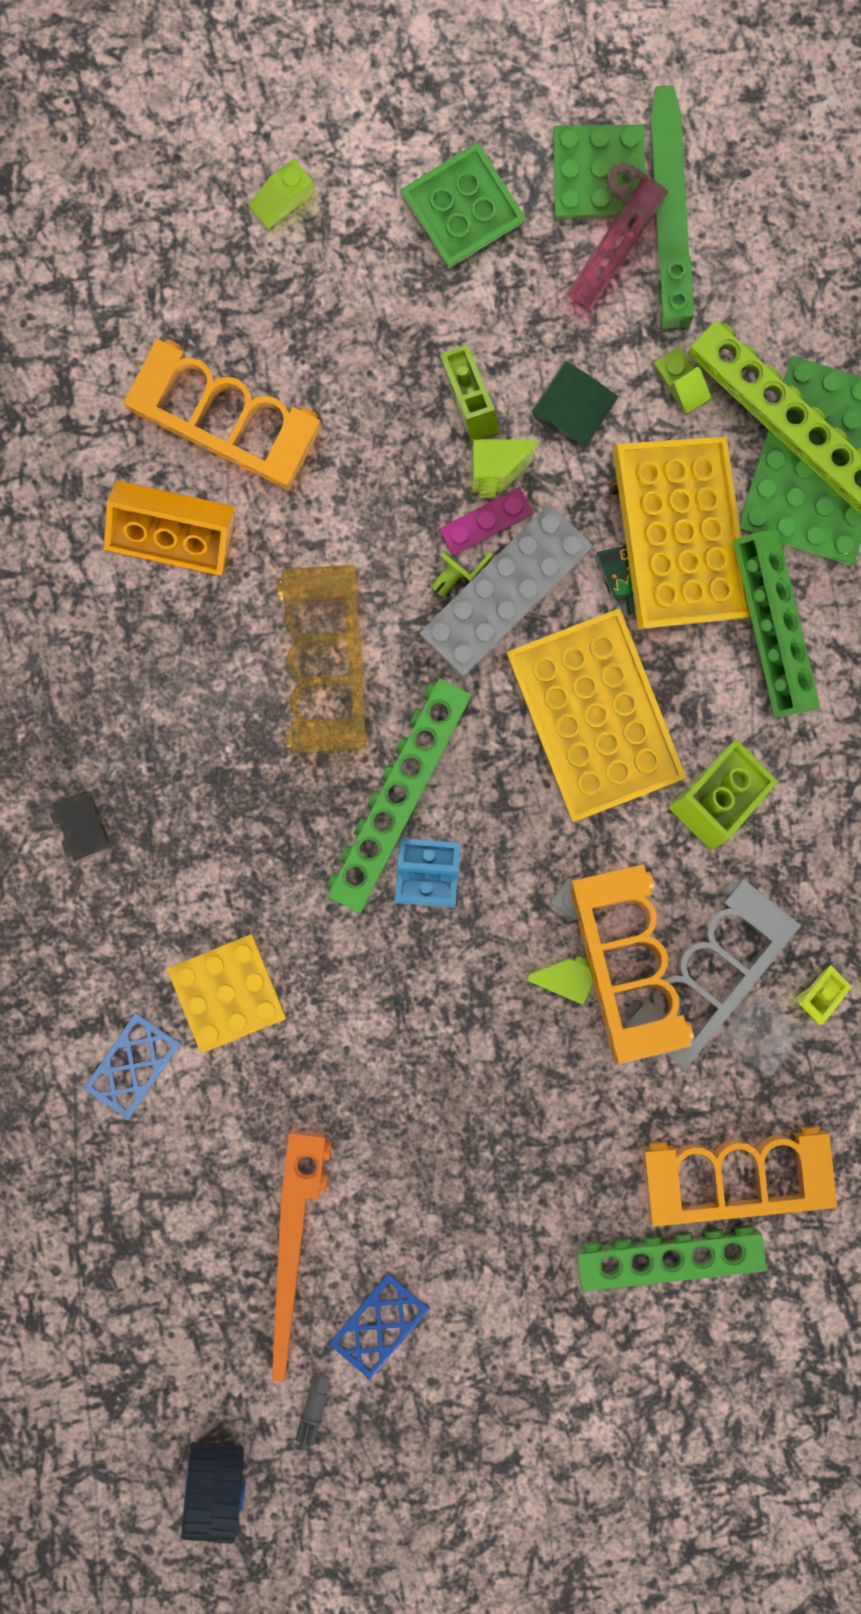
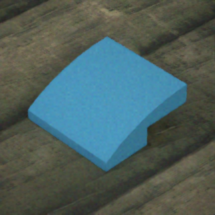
M400 838L394 903L455 908L461 843Z

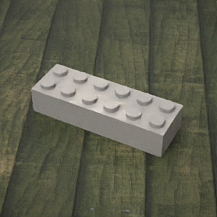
M549 503L419 633V637L463 679L591 551L593 545Z

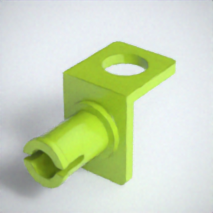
M442 551L440 556L447 561L446 564L448 566L430 585L431 588L438 591L445 582V585L438 594L446 598L447 594L461 577H466L469 581H472L496 554L490 551L474 571L470 573L447 552Z

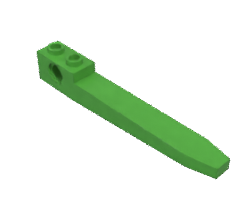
M674 85L655 86L650 116L659 329L690 328L694 317L691 256H689L682 117Z

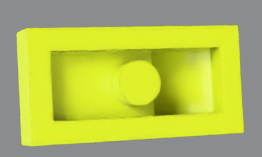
M830 965L822 971L810 988L797 995L796 999L821 1026L847 995L852 986Z

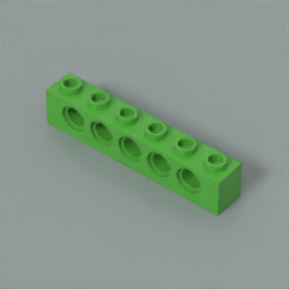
M779 531L755 532L733 540L774 717H786L819 709L820 704Z
M742 1225L735 1227L733 1232L723 1233V1229H708L704 1231L705 1235L692 1236V1232H680L674 1234V1238L662 1239V1236L653 1235L644 1237V1242L631 1243V1239L614 1240L613 1245L601 1246L600 1242L585 1243L582 1245V1249H576L580 1287L582 1292L764 1272L767 1270L763 1235L758 1229H754L752 1225ZM728 1244H738L739 1249L735 1256H724V1249ZM698 1247L708 1248V1255L705 1259L700 1261L693 1259V1253ZM669 1250L678 1252V1258L672 1264H666L662 1261L664 1253ZM640 1253L647 1255V1263L644 1266L635 1267L632 1265V1259L635 1255ZM614 1257L617 1259V1265L613 1270L606 1271L601 1268V1263L605 1258Z

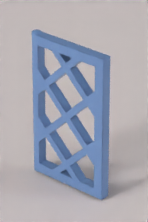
M135 1013L83 1089L121 1114L126 1120H129L181 1042L175 1040ZM136 1022L146 1028L147 1038L130 1041L129 1033ZM164 1040L172 1046L164 1058L156 1059L153 1041ZM148 1043L151 1060L134 1063L131 1046ZM121 1047H126L129 1064L112 1067L111 1059L117 1050ZM152 1065L153 1074L146 1084L138 1086L135 1068ZM130 1069L133 1087L116 1090L113 1072ZM108 1073L111 1091L101 1093L93 1085L101 1074ZM134 1091L135 1100L130 1108L126 1110L119 1105L117 1094Z

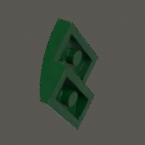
M564 361L531 412L551 428L560 430L580 447H586L618 399V396L579 368Z

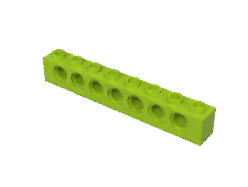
M715 320L694 342L687 354L861 515V487L854 481V475L857 473L861 474V449H855L848 442V436L841 429L831 427L825 421L826 416L821 410L815 406L810 407L802 400L804 397L797 388L792 385L788 387L780 379V373L773 366L763 364L757 358L759 355L753 347L748 344L743 345L736 339V333L726 323L720 324ZM722 349L729 350L733 355V360L729 362L723 361L719 357L718 351ZM741 371H752L756 381L746 382L741 376ZM773 391L778 397V402H767L764 398V392ZM789 411L796 412L800 417V423H790L786 418V413ZM816 432L820 434L823 440L822 445L811 443L809 433ZM832 453L841 454L845 459V465H835L831 459Z

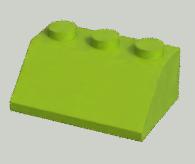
M536 439L473 440L471 457L472 494H478L480 499H494L496 494H502L532 464L537 446Z

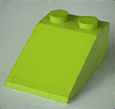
M735 739L681 792L668 808L711 851L731 838L778 781Z

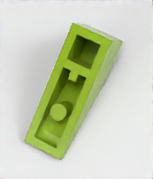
M468 344L439 354L471 443L473 440H481L500 433L495 408Z

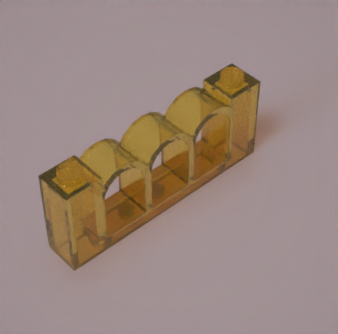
M355 565L281 569L282 577L276 579L278 596H283L285 604L289 603L286 607L284 618L289 632L297 639L288 651L287 663L290 672L300 682L295 686L290 697L291 711L299 722H291V729H286L287 748L292 747L294 754L367 750ZM345 600L347 633L308 635L302 634L295 629L293 614L302 604ZM347 642L349 675L312 678L305 677L297 671L295 660L299 650L311 644ZM350 684L352 718L308 720L299 713L298 699L307 688Z

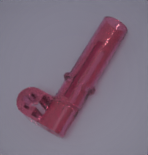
M629 163L616 164L606 176L605 185L607 191L623 202L624 206L615 220L607 223V232L566 293L572 300L590 311L594 308L631 249L639 246V237L668 194V191L662 185ZM626 174V182L628 184L635 177L640 180L630 197L625 195L629 186L624 184L622 187H619L616 184L618 178L615 175ZM630 218H635L636 220L600 275H596L595 272Z

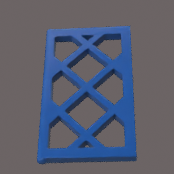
M387 1273L333 1337L329 1345L363 1373L368 1380H371L426 1315L430 1307L425 1305L392 1275ZM390 1283L397 1289L398 1299L380 1300L379 1293ZM403 1304H415L420 1309L419 1313L412 1321H404ZM398 1305L400 1322L381 1323L380 1306ZM368 1307H376L377 1324L359 1325L358 1318ZM400 1328V1335L392 1345L383 1346L382 1329ZM377 1329L379 1346L361 1348L359 1331ZM355 1331L356 1348L345 1349L338 1343L346 1332ZM379 1352L380 1359L370 1370L362 1364L361 1354Z

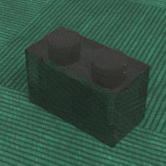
M83 791L52 804L54 811L50 812L56 829L61 828L65 840L61 842L68 858L72 857L74 861H81L113 848L91 791Z

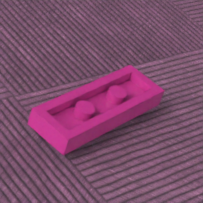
M519 486L439 528V531L452 556L455 557L531 517L534 512Z

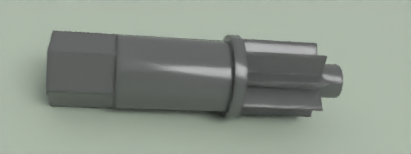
M314 1374L295 1439L300 1443L299 1449L307 1451L308 1446H314L331 1379L325 1375Z

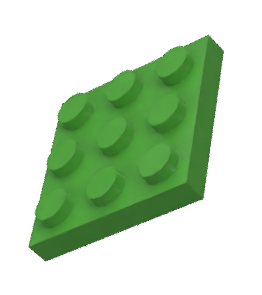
M644 124L554 126V219L645 218Z
M478 142L401 189L403 198L448 269L525 223L526 220Z

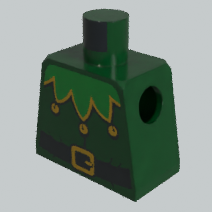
M627 547L598 551L595 559L611 601L625 599L628 616L636 615Z

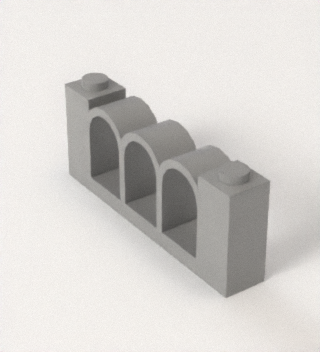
M739 879L737 882L732 880L721 893L724 898L720 903L726 908L716 910L708 917L704 925L706 942L697 941L690 943L681 951L677 963L679 975L670 974L661 978L669 983L683 982L714 1006L693 1033L694 1039L690 1040V1047L666 1053L685 1070L801 927L798 922L744 879ZM735 915L767 940L747 967H744L723 950L715 940L714 928L717 922L724 916ZM702 948L712 950L741 973L720 1001L694 982L688 974L687 961L696 950ZM653 988L650 1001L645 997L641 1002L636 999L626 1011L629 1017L625 1021L632 1027L662 1020L666 1016L660 1004L662 992Z

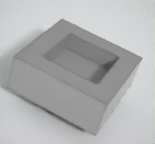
M567 878L550 903L576 920L577 917L569 889L572 880Z

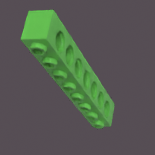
M441 678L438 679L436 684L430 682L423 695V698L427 700L423 710L416 709L409 723L413 727L409 738L404 736L401 738L395 750L399 757L395 765L388 764L381 778L386 783L381 792L374 791L367 807L372 809L367 820L361 817L353 833L358 836L353 847L347 845L339 860L344 863L340 873L333 872L325 887L330 890L327 897L358 913L362 912L472 694ZM442 705L447 709L448 715L443 721H435L431 718L430 710L433 706ZM421 732L430 733L434 738L433 745L426 749L419 747L416 743L418 734ZM408 759H415L420 764V770L414 776H408L402 770L403 763ZM394 786H401L406 791V798L401 803H393L388 797L389 790ZM380 813H387L392 818L391 827L385 831L377 829L374 823L376 816ZM367 840H373L378 845V852L372 858H366L361 853V845ZM353 867L360 868L364 873V880L359 885H352L347 880V872Z

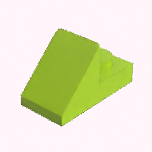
M680 346L654 362V368L685 415L711 400L712 397L700 367L694 368Z

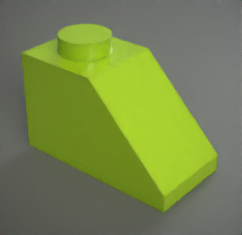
M293 158L268 178L250 202L249 207L268 230L315 193L313 181L296 159Z
M578 955L575 960L565 958L530 972L526 977L527 981L584 1005L593 984L588 960Z

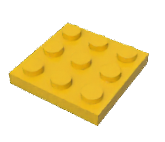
M253 934L167 968L201 1054L287 1018Z

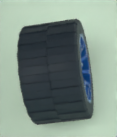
M204 1442L191 1443L181 1538L183 1540L232 1544L235 1542L239 1511L243 1510L245 1478H243L244 1447L242 1445Z

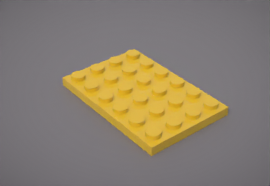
M727 436L621 443L612 446L638 629L751 617L733 540L741 538Z
M620 608L506 652L572 823L687 778Z

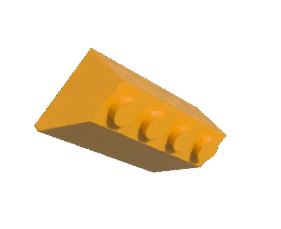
M116 480L107 500L104 550L222 576L233 533L236 507Z

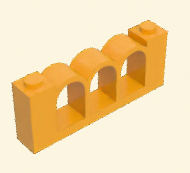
M156 338L123 402L126 409L289 491L322 427L320 420L317 419L318 414L306 407H301L300 410L292 407L289 413L281 401L270 396L252 399L248 388L239 379L222 377L214 380L206 364L198 359L186 358L184 352L181 351L182 346L169 339L163 342ZM188 371H196L207 378V385L188 423L162 410V407L179 376ZM224 390H234L245 397V405L226 442L200 429V426L215 397ZM262 409H273L282 415L284 422L266 460L238 448L237 446L254 414Z
M643 864L572 881L569 889L614 1065L690 1047V1040L694 1039L692 1026L689 1021L685 1022L684 1015L675 1017L679 1008V996L675 988L668 981L660 979L668 965L667 952L657 939L649 936L654 931L657 923L656 910L648 900L651 890L654 889V882L650 871L646 872ZM624 904L637 906L643 911L646 917V927L642 934L601 944L593 915L594 911ZM632 946H644L654 953L657 959V969L653 976L617 986L611 985L603 953ZM651 987L660 990L665 995L668 1001V1011L662 1020L623 1029L614 995Z
M806 1126L801 1128L802 1132L793 1133L794 1141L786 1136L773 1135L765 1138L755 1149L751 1144L743 1140L732 1139L718 1146L714 1154L700 1144L690 1143L676 1150L672 1145L668 1146L666 1141L649 1143V1148H642L649 1221L655 1227L837 1208L830 1134L820 1130V1126ZM779 1145H787L794 1150L800 1194L768 1197L765 1157L772 1148ZM737 1149L750 1152L754 1162L757 1198L725 1201L721 1170L722 1162L731 1151ZM702 1154L709 1158L712 1169L715 1203L682 1206L678 1174L679 1166L687 1156Z

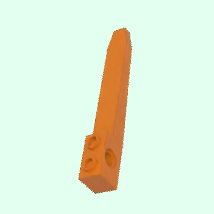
M290 1130L288 1136L281 1194L272 1381L284 1382L286 1377L307 1198L319 1199L320 1191L326 1192L328 1173H323L324 1160L330 1161L332 1142H326L327 1134ZM304 1157H310L315 1161L316 1168L311 1172H305L300 1168L299 1160Z

